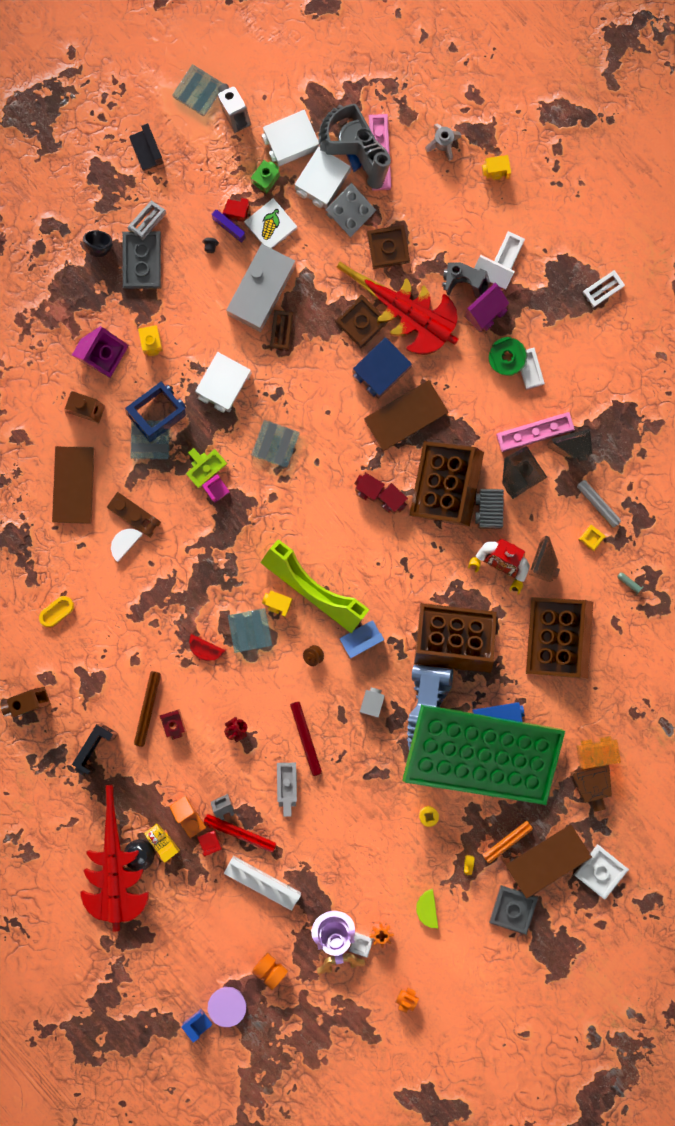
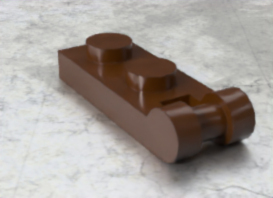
M119 492L116 493L107 506L108 509L150 538L155 527L161 524V521ZM146 519L149 520L150 523L147 527H144L142 525Z

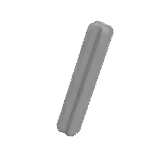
M586 480L578 484L577 488L612 527L620 524L621 519Z

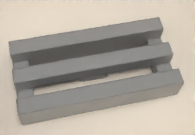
M151 200L128 226V231L134 232V235L144 240L167 214L166 210ZM154 207L155 209L150 213V215H148V216L144 219V221L142 222V224L136 229L135 227L143 220V218H144V217L150 212V210Z

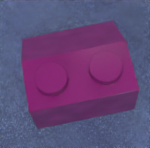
M495 282L467 308L464 317L479 332H482L484 329L487 331L494 325L493 320L495 318H501L508 312L506 308L509 302Z

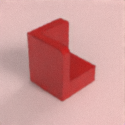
M241 198V201L228 199L226 207L223 209V215L228 219L244 222L247 219L250 206L249 199Z
M216 829L197 837L204 857L223 848Z

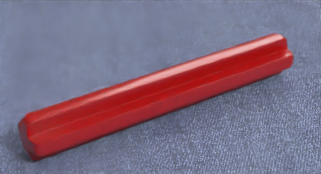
M207 814L204 818L203 823L266 851L273 852L276 847L275 842L224 820L222 821L210 814Z

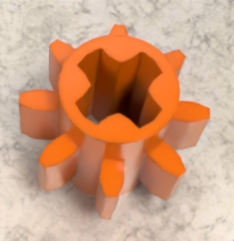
M380 922V927L372 926L374 934L369 936L370 938H375L373 945L379 943L383 948L386 942L391 944L389 937L394 936V933L388 932L390 925L385 928L382 922ZM380 931H383L384 934H387L384 936V939L382 940L379 936H376L380 934Z
M407 988L406 991L401 989L395 1003L399 1004L398 1010L407 1013L408 1010L414 1011L419 1000L415 996L416 991Z

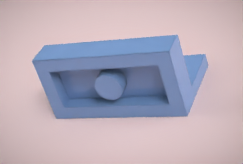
M373 620L357 628L352 633L339 638L350 659L384 640Z

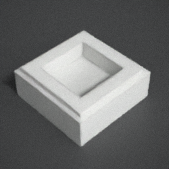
M355 932V943H351L349 952L367 958L374 938Z

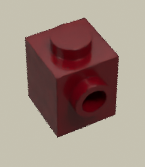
M366 472L363 476L359 475L354 483L356 485L355 491L358 492L356 495L365 501L368 498L373 502L376 501L385 486L384 483Z
M392 483L378 496V499L383 503L381 507L388 513L392 512L395 514L397 511L401 513L408 505L405 503L408 498Z

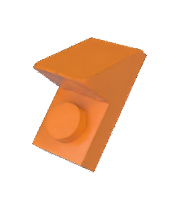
M186 795L169 806L177 823L181 824L190 839L207 828Z

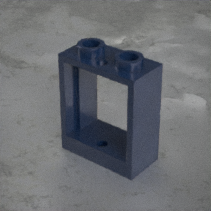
M162 381L125 408L126 415L149 442H152L186 416V406L181 399L177 400L169 385L165 386ZM162 392L176 410L151 428L137 410Z

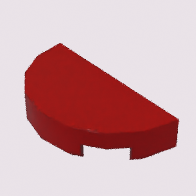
M193 634L190 635V649L201 660H216L226 651Z

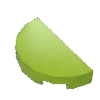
M430 889L420 896L416 904V912L424 925L430 928H438L433 889Z

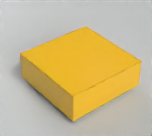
M590 525L578 540L592 551H595L606 536L593 525Z

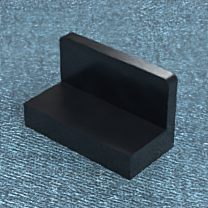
M148 123L141 126L143 131L129 136L143 171L164 163Z

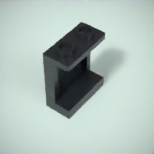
M103 723L96 724L72 763L76 767L74 770L83 776L94 773L96 769L88 765L87 761L102 737L111 741L116 738L118 733Z

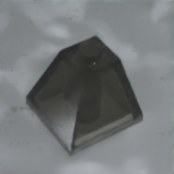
M590 429L552 438L547 444L551 450L570 461L577 460V463L587 461L588 457L593 454Z
M527 446L504 458L502 484L512 499L520 496L547 478Z
M544 536L540 540L528 574L548 582L557 579L560 571L557 568L559 562L550 537Z

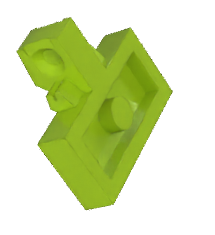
M193 448L188 452L194 459L191 463L193 468L186 475L200 488L226 466L227 462L216 449L208 455L205 453L200 455Z

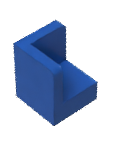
M200 1009L187 1019L181 1028L194 1043L203 1032L212 1026V1022L204 1011Z

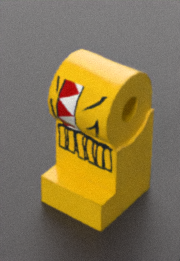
M158 823L145 832V836L156 849L164 863L180 851Z

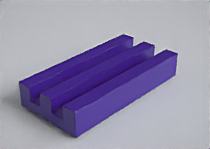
M215 209L211 214L212 219L242 243L246 238L245 232Z

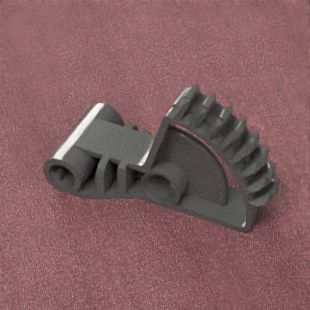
M339 104L337 109L333 108L331 112H328L320 126L318 134L320 151L326 152L327 155H357L363 170L368 175V185L373 189H379L384 184L391 158L387 150L376 141L358 106L350 104L343 107ZM351 117L353 121L345 124L340 130L339 141H331L329 137L330 128L338 121Z

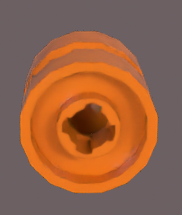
M267 952L251 972L258 979L263 978L264 984L273 990L285 977L288 970L281 963L276 964V959Z

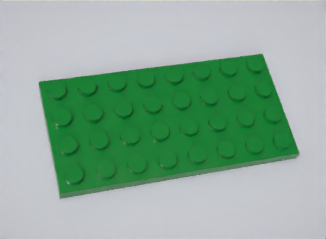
M421 704L402 781L410 784L546 805L565 730Z

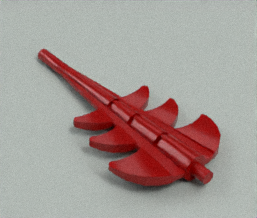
M106 785L104 851H86V854L94 863L103 866V870L93 871L88 868L84 869L86 878L91 884L101 888V893L93 894L83 890L80 894L87 912L98 920L112 923V931L117 932L120 931V922L131 921L144 911L148 904L149 892L132 894L127 891V888L138 883L144 870L140 869L139 871L132 872L124 869V865L136 859L139 851H121L114 807L113 785Z

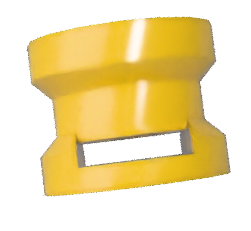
M426 806L421 809L419 819L423 825L432 827L437 824L439 814L435 808Z

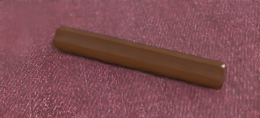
M155 671L150 672L134 740V745L139 747L145 745L161 676L159 672Z

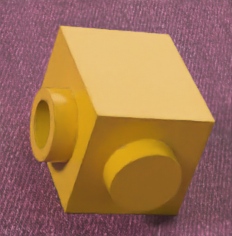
M157 325L138 329L144 355L155 356L163 351Z

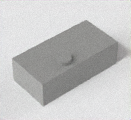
M261 244L226 309L227 315L261 332L296 267L295 260Z

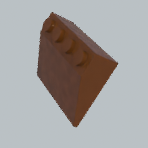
M424 441L409 515L470 527L484 452L471 446Z
M531 597L526 674L588 679L594 602L576 599Z
M420 603L414 664L491 673L494 663L497 612Z

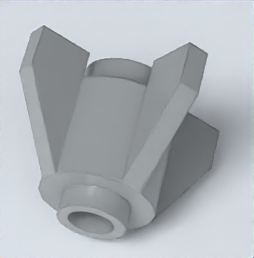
M437 123L434 125L436 131L434 140L425 147V150L429 152L437 148L440 151H445L450 161L453 159L451 150L453 141L461 138V133L452 131L448 127H442Z

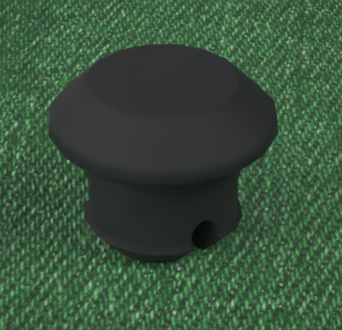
M205 238L202 241L205 244L204 250L207 253H214L216 246L219 245V242L214 238Z

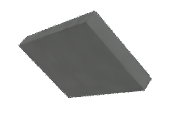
M151 231L144 240L134 235V232H122L123 289H161V232Z

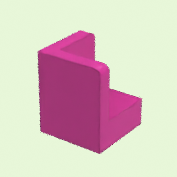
M218 474L202 485L214 503L230 493Z

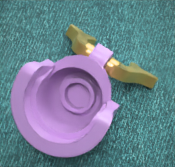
M326 912L319 916L313 924L312 938L315 944H317L318 950L323 949L326 953L332 955L326 958L323 965L317 969L318 975L326 972L331 973V965L350 962L351 968L365 966L364 959H358L351 953L343 954L349 949L350 943H355L354 923L343 912Z

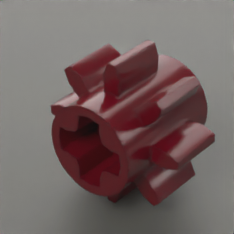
M234 717L225 723L224 733L229 740H235L237 743L247 736L245 732L248 727L244 720H237V717Z

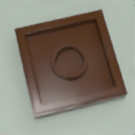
M404 225L367 231L373 269L410 263Z
M363 295L355 300L335 320V323L360 348L367 344L388 322L377 321L378 317L382 314Z

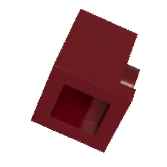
M180 709L159 715L166 737L171 736L172 740L183 737L182 733L186 732ZM171 722L176 723L177 726L175 729L170 728Z

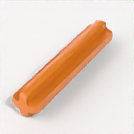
M525 821L484 853V859L491 863L532 831L533 828L530 823Z

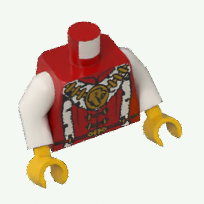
M500 539L497 542H486L476 554V557L470 559L468 569L471 565L476 566L474 572H478L481 561L516 578L517 580L513 581L509 590L511 591L513 587H516L518 595L524 586L522 582L525 581L530 568L525 558V551L504 539Z

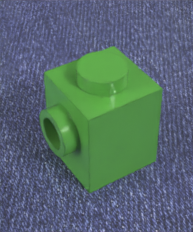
M263 160L252 175L251 183L267 194L280 177L279 167L271 161L268 163Z

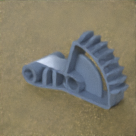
M417 664L413 666L412 681L415 684L414 690H417L418 695H415L418 698V703L409 714L407 740L409 751L421 704L440 708L441 703L452 688L453 669Z

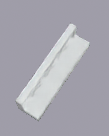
M235 856L232 857L224 872L225 875L291 911L301 896V892Z

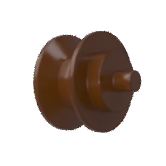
M317 645L310 646L303 652L304 661L309 666L318 665V663L324 660L323 650Z

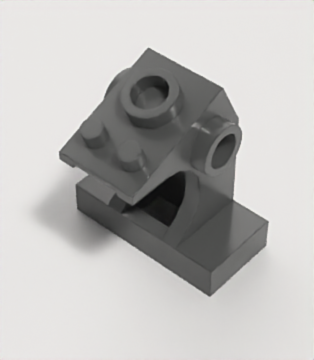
M461 262L448 263L447 269H444L443 278L446 282L442 283L443 290H446L448 296L458 283L465 282L470 284L476 298H479L490 285L487 271L481 268L477 270Z

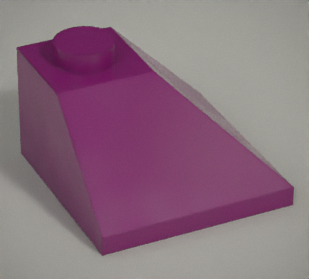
M100 326L81 338L72 356L111 378L129 345Z

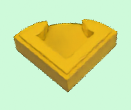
M466 855L464 873L465 875H472L474 856Z

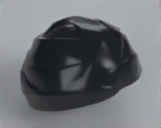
M99 230L88 231L82 239L86 252L94 257L107 255L113 246L112 237L108 233Z
M136 839L130 842L124 852L139 851L136 859L127 864V866L134 871L146 870L154 861V849L148 841Z

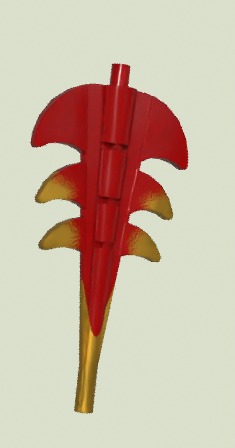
M341 261L338 263L337 269L353 278L387 306L385 312L378 317V322H389L397 316L401 318L399 325L391 331V335L405 336L414 330L418 332L415 341L406 347L407 351L418 355H427L438 351L446 341L456 345L459 339L452 335V332L457 324V309L453 301L446 294L442 295L440 305L436 309L430 310L431 297L424 285L421 288L420 295L415 300H411V285L407 278L404 280L401 289L395 292L354 271Z

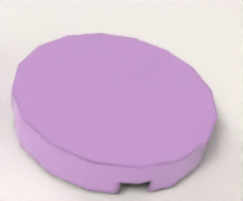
M223 987L211 995L208 1001V1013L215 1024L221 1027H232L243 1019L247 1003L239 990L233 987Z

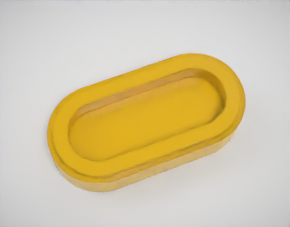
M67 596L57 598L41 611L39 615L40 623L45 627L56 626L73 612V600Z

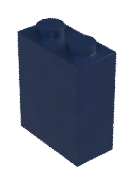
M385 337L353 368L352 372L354 373V379L360 384L363 382L367 386L366 391L372 397L376 396L379 399L412 367V363Z

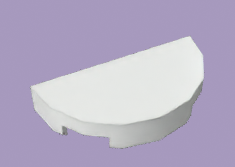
M126 529L116 534L111 544V552L114 559L119 562L143 533L135 529Z

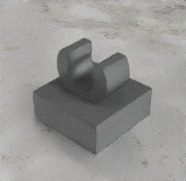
M228 794L211 801L216 818L220 817L223 821L225 820L224 814L229 812L231 816L234 815L233 804Z

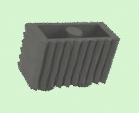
M480 489L479 494L476 493L475 504L479 505V513H475V524H479V529L503 528V489Z

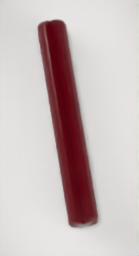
M298 701L291 703L292 714L312 776L320 775L322 770L301 704Z

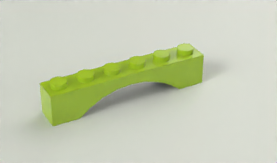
M279 539L272 545L260 562L350 633L354 631L369 611L366 606L355 598L337 595L317 584L301 567L294 551Z

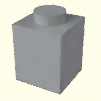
M371 687L370 691H365L360 708L361 713L379 718L385 696L381 694L382 690Z

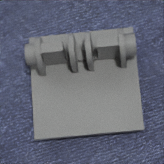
M351 183L331 203L326 211L328 212L327 216L330 219L333 218L348 236L352 237L372 216L376 209Z

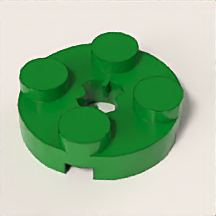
M503 337L492 345L493 347L489 352V363L499 374L512 376L519 373L527 365V350L523 343L517 339ZM507 351L513 354V358L511 357L512 360L509 362L503 359V356H506L504 353Z

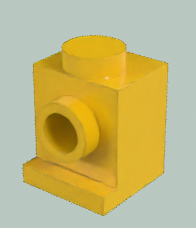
M508 155L486 158L484 165H482L483 177L486 176V179L498 180L505 176V179H509L511 168Z
M270 590L269 594L265 593L262 604L268 606V611L276 614L281 611L283 612L282 616L286 617L293 599Z

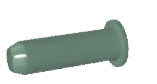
M620 572L617 576L620 581L637 594L644 587H640L624 573Z

